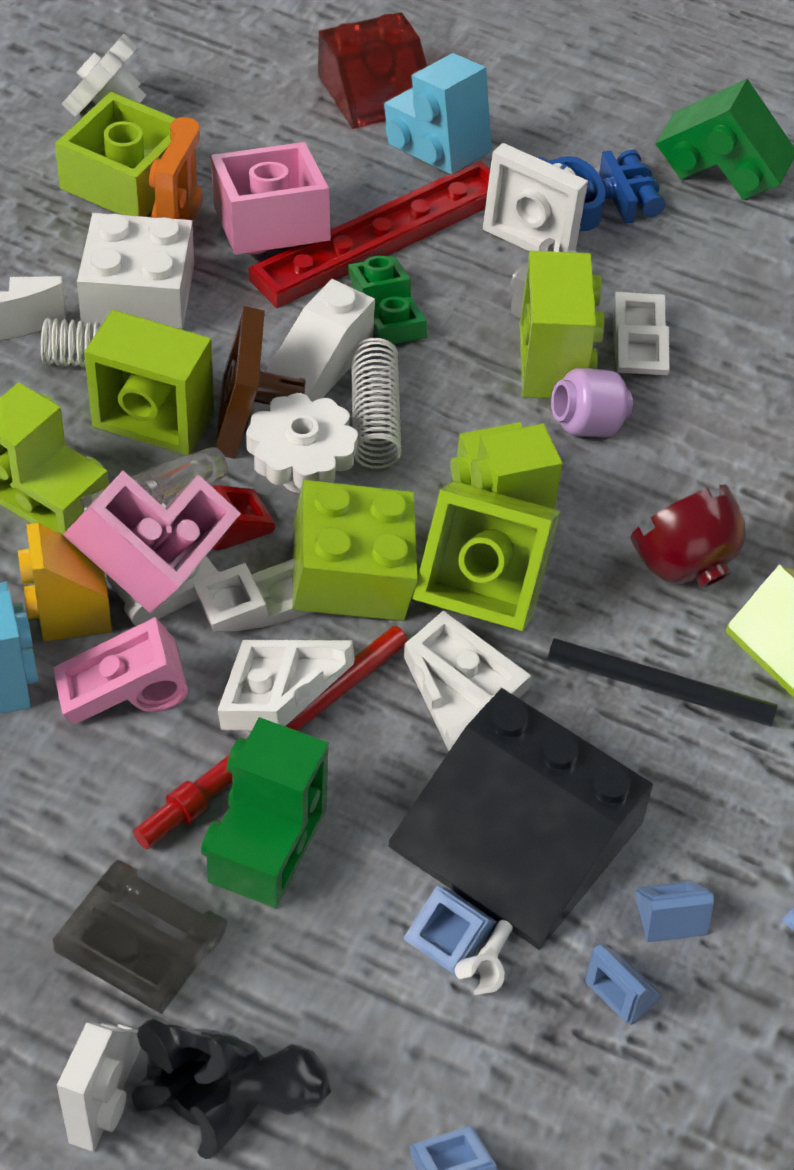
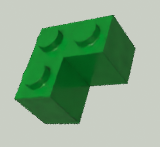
M748 78L674 112L655 143L680 179L718 164L742 200L781 185L794 160L793 144Z
M261 717L256 721L247 739L239 737L236 740L227 761V772L231 773L233 778V784L228 797V806L230 807L222 821L216 819L212 821L206 831L201 847V854L207 858L208 883L277 909L326 812L329 742Z

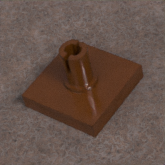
M246 306L243 308L222 377L214 455L236 458L254 402L270 405L272 399L276 397H288L295 393L305 394L304 386L306 380L304 378L298 379L260 371L265 310Z

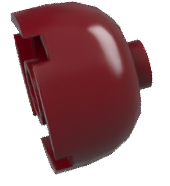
M724 484L719 486V496L713 498L707 488L671 504L650 517L655 525L654 529L644 536L638 526L630 536L642 561L651 572L662 580L679 585L697 580L700 588H706L721 581L731 573L727 564L738 556L746 539L745 520L730 488Z

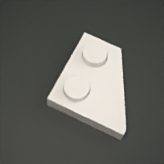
M442 611L405 643L404 659L448 751H450L468 723L501 687L518 698L529 690L531 680L529 673L445 611Z
M242 640L218 708L221 730H246L251 732L259 717L286 726L354 664L355 657L352 640Z
M86 1022L57 1083L69 1144L94 1152L103 1131L113 1132L122 1116L127 1097L126 1091L122 1089L141 1049L137 1037L138 1030L121 1024L114 1026L105 1023L100 1025Z

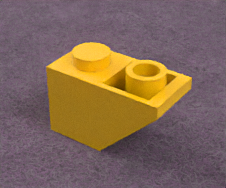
M40 523L26 524L29 548L18 550L22 585L34 583V585L23 586L28 621L40 619L43 642L111 633L109 599L104 571L63 534Z

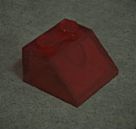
M402 12L384 14L373 19L355 23H343L337 27L319 30L318 77L352 129L386 121L384 103L413 87L411 75L427 67L420 37Z

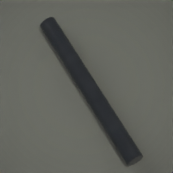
M556 638L553 639L548 654V660L770 727L772 726L778 704Z

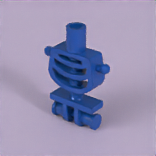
M636 150L623 152L617 160L612 151L602 152L599 174L594 167L578 157L565 156L547 161L544 157H539V159L552 165L555 163L563 164V170L569 167L576 176L588 180L579 234L581 231H589L599 226L604 200L607 198H612L625 224L634 222L637 204H642L641 210L646 217L657 216L665 209L666 202L662 196L658 195L659 185L655 178L652 177V172L648 165L641 163V157Z

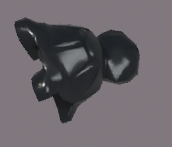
M156 1019L145 1021L139 1027L137 1033L140 1047L148 1054L146 1077L132 1092L133 1105L137 1111H146L166 1104L180 1117L194 1125L200 1126L202 1142L197 1153L204 1159H211L219 1153L241 1128L257 1103L268 1109L292 1115L298 1110L309 1107L317 1108L331 1093L325 1066L313 1050L300 1045L290 1044L276 1053L263 1057L254 1045L225 1032L220 1033V1031L188 1029L176 1025H166Z

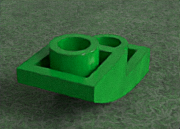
M372 256L364 262L348 265L353 289L375 298L374 338L388 340L392 344L427 338V320L411 297V279L396 256Z

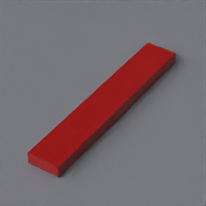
M481 160L474 162L452 175H446L330 229L331 241L297 245L248 267L249 281L276 308L284 306L325 286L331 279L338 280L348 275L349 264L364 262L372 256H388L484 210L486 207L490 168Z

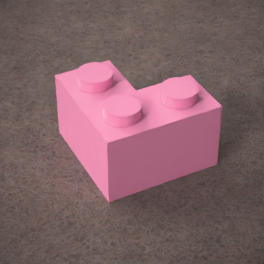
M122 471L70 526L63 536L151 613L183 584L241 513L199 474L164 508L126 472Z

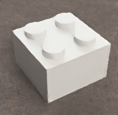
M92 213L77 278L80 317L84 327H86L88 321H91L92 327L98 321L101 327L113 309L171 327H180L183 330L194 270L192 220Z

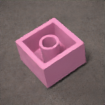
M305 142L210 155L214 208L234 255H259L270 249L331 241L329 187Z

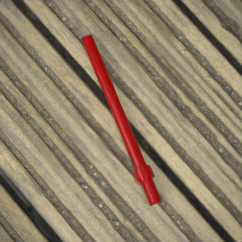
M392 626L355 655L354 664L285 727L296 731L301 729L403 648L408 641L404 631L397 626ZM229 755L193 783L185 781L166 796V804L133 829L135 839L143 848H151L181 823L185 825L191 824L209 809L208 802L233 783L232 774L227 772Z

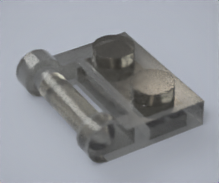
M117 860L109 867L52 939L54 951L158 1013L163 1014L204 956L212 952L219 944L227 927V919L211 910H207L204 914L137 877L138 871L135 867L122 860ZM126 899L184 932L187 936L180 942L117 906L115 903Z

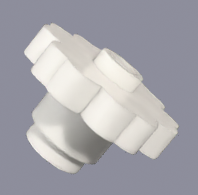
M123 34L102 58L94 52L76 72L82 78V81L61 105L76 117L91 100L97 105L110 92L140 103L147 94L138 87L141 82L123 66L138 47Z
M302 393L272 399L270 411L254 413L251 417V425L246 431L247 450L254 455L255 471L266 476L271 483L275 485L283 484L288 490L300 493L303 480L333 483L335 471H346L352 468L354 456L358 450V432L349 426L350 413L345 408L338 406L332 399L321 398L312 402L308 396Z

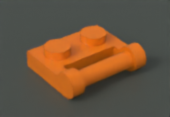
M181 117L171 122V142L161 159L156 158L150 169L149 185L155 189L152 217L192 220L193 223L202 206V190L197 185L196 146L200 140V126L195 119Z

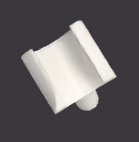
M500 920L486 945L477 956L461 959L456 964L455 975L458 979L469 978L478 969L481 978L479 986L474 990L475 996L495 992L503 984L505 972L502 963L498 959V954L513 929L508 921Z

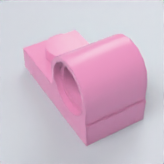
M156 617L53 667L62 715L74 725L127 699L142 711H165L180 704L188 693V686L177 643L174 637L167 631V628Z

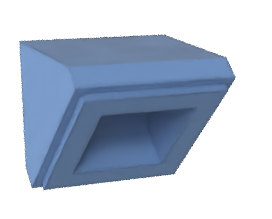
M694 881L643 886L635 890V898L647 942L708 935L714 906L713 893Z

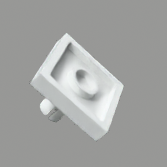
M502 143L492 153L483 230L528 251H539L540 244L548 238L555 240L553 252H568L570 249L576 251L588 180L576 176L569 167L563 170V164L555 163L552 165Z

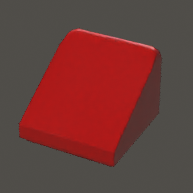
M211 485L241 513L212 549H226L273 533L276 526L255 489Z

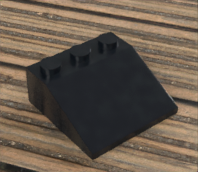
M501 687L464 728L389 839L388 847L497 922L500 920L508 921L512 925L513 933L540 950L643 824L653 783Z

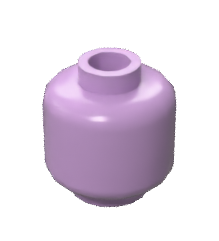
M575 368L570 370L562 380L556 383L552 392V414L564 431L573 436L606 438L615 435L623 426L624 421L630 417L633 409L631 392L627 390L626 384L619 373L611 370Z

